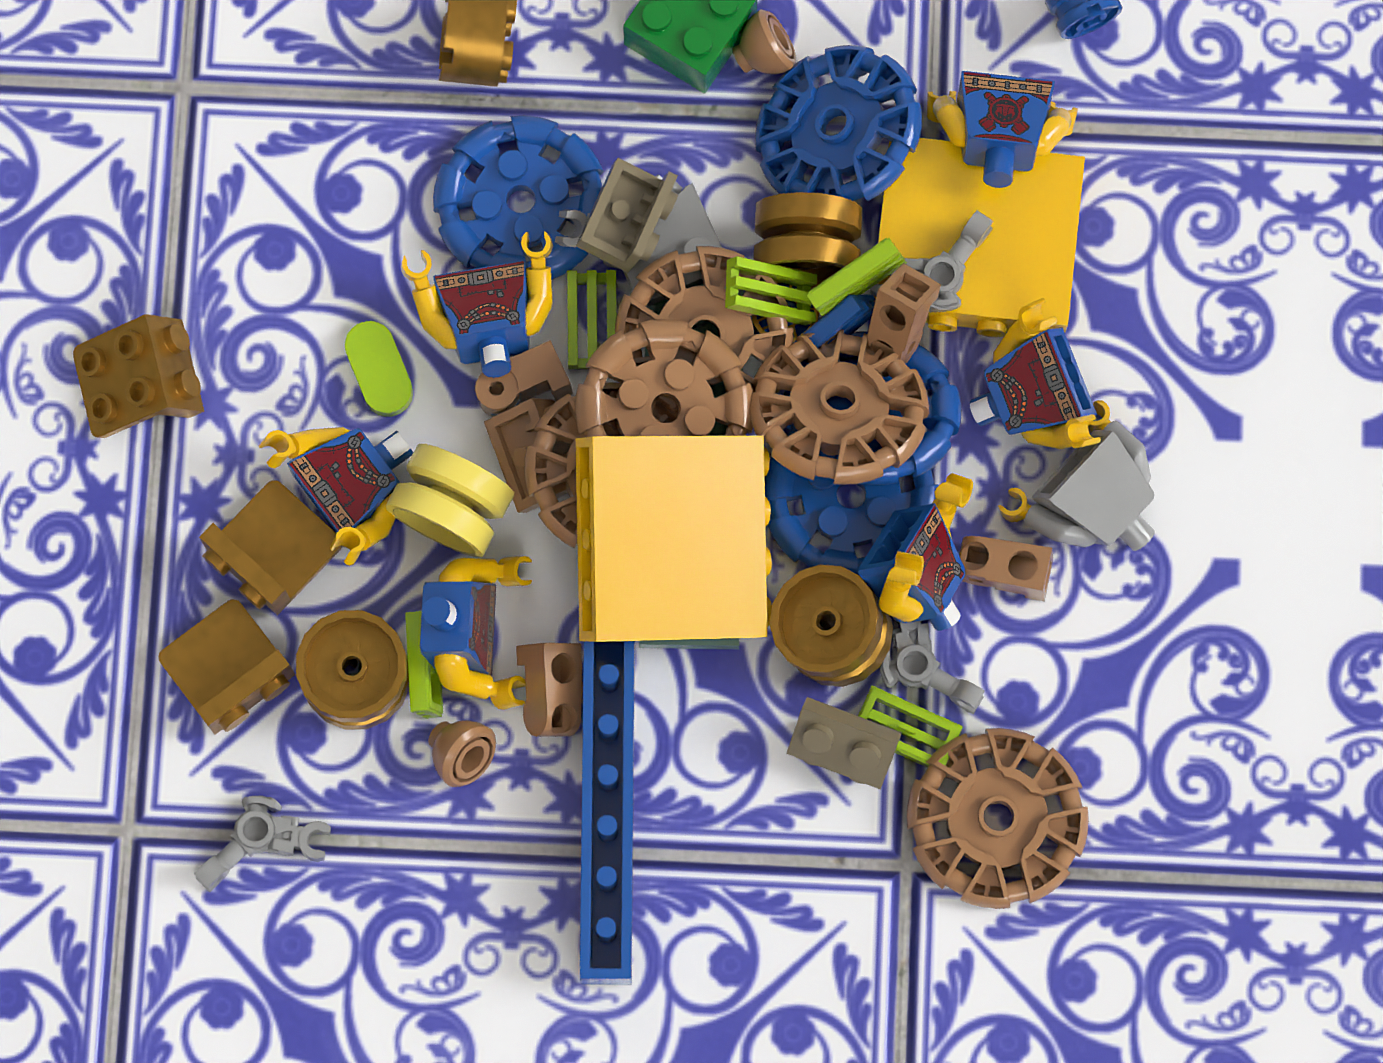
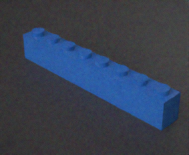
M584 641L580 982L584 985H632L635 641Z

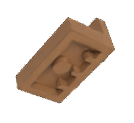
M531 398L484 421L506 483L514 491L513 502L518 513H527L539 507L535 497H529L524 472L527 447L533 446L537 436L534 428L548 408L555 403L553 399ZM556 441L552 453L566 458L571 444L564 441ZM566 481L552 487L557 498L567 494Z

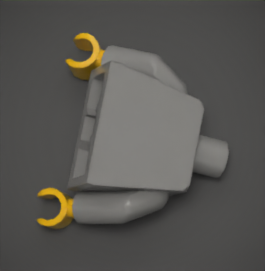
M1097 400L1094 401L1093 405L1097 414L1102 419L1090 421L1088 431L1091 437H1100V443L1076 448L1032 496L1036 502L1033 506L1028 504L1027 497L1021 489L1010 488L1008 490L1009 495L1019 499L1022 502L1021 506L1015 511L1007 510L999 504L998 507L1002 517L1007 521L1018 522L1025 519L1026 526L1056 542L1086 548L1093 544L1109 546L1120 537L1133 551H1137L1145 546L1155 533L1152 527L1140 516V513L1152 502L1155 496L1154 491L1149 485L1151 474L1145 446L1120 422H1111L1109 420L1110 409L1107 403Z

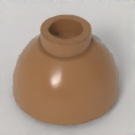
M763 9L753 14L746 22L741 32L739 44L732 48L737 63L746 73L754 69L764 74H780L792 69L796 64V53L787 32L771 12Z
M470 720L456 721L452 724L447 721L441 722L431 731L428 740L429 745L432 747V759L435 770L440 778L451 787H462L477 780L489 767L496 748V737L493 730L482 723Z

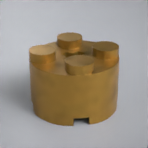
M445 0L448 3V9L445 16H443L439 81L497 87L498 83H507L508 71H511L513 41H505V37H510L512 24L515 23L517 0Z

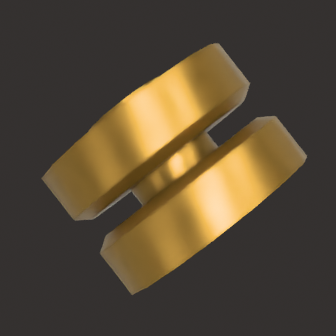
M796 192L765 197L756 203L755 233L764 240L754 245L753 260L817 274V284L811 286V289H813L861 256V250L852 242L861 237L862 207L855 201L844 197L823 193Z
M820 564L799 571L783 584L772 603L770 628L775 646L786 660L804 676L821 685L844 687L863 681L881 666L890 650L893 631L890 615L881 611L879 608V598L859 575L842 566Z
M340 610L319 619L304 634L296 653V677L310 707L324 721L345 730L369 729L386 722L403 705L409 690L408 658L398 633L381 617L363 610ZM358 663H362V668L358 674L349 676L345 673L344 669L348 665L356 668Z

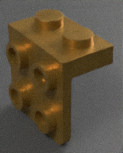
M144 314L89 339L74 348V363L90 430L94 437L107 438L157 415L191 418L205 412L200 395V381L195 374L189 349L190 340L182 319Z
M277 480L268 482L222 530L212 523L199 537L207 550L202 557L222 576H225L230 571L243 584L238 590L256 608L260 610L266 604L277 616L342 548V546H338L333 551L330 550V545L336 533Z
M235 599L225 602L162 649L158 656L161 665L214 735L221 730L228 732L237 727L249 716V709L263 699L267 702L277 697L290 685L288 680L295 676L294 671L278 649L276 650L244 606Z

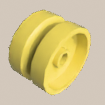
M418 444L407 464V471L416 483H397L386 504V510L406 526L445 547L472 557H483L494 536L492 527L484 518H503L514 497V491L492 473L454 453L436 446Z

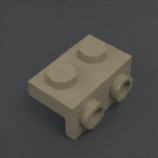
M617 158L611 166L576 247L626 272H629L640 259L647 262L660 238V235L653 232L658 219L660 218L665 221L677 200L678 194L671 190L678 175L668 171L661 180Z
M807 697L786 754L802 759L807 764L820 766L849 777L854 782L867 784L881 790L902 733Z

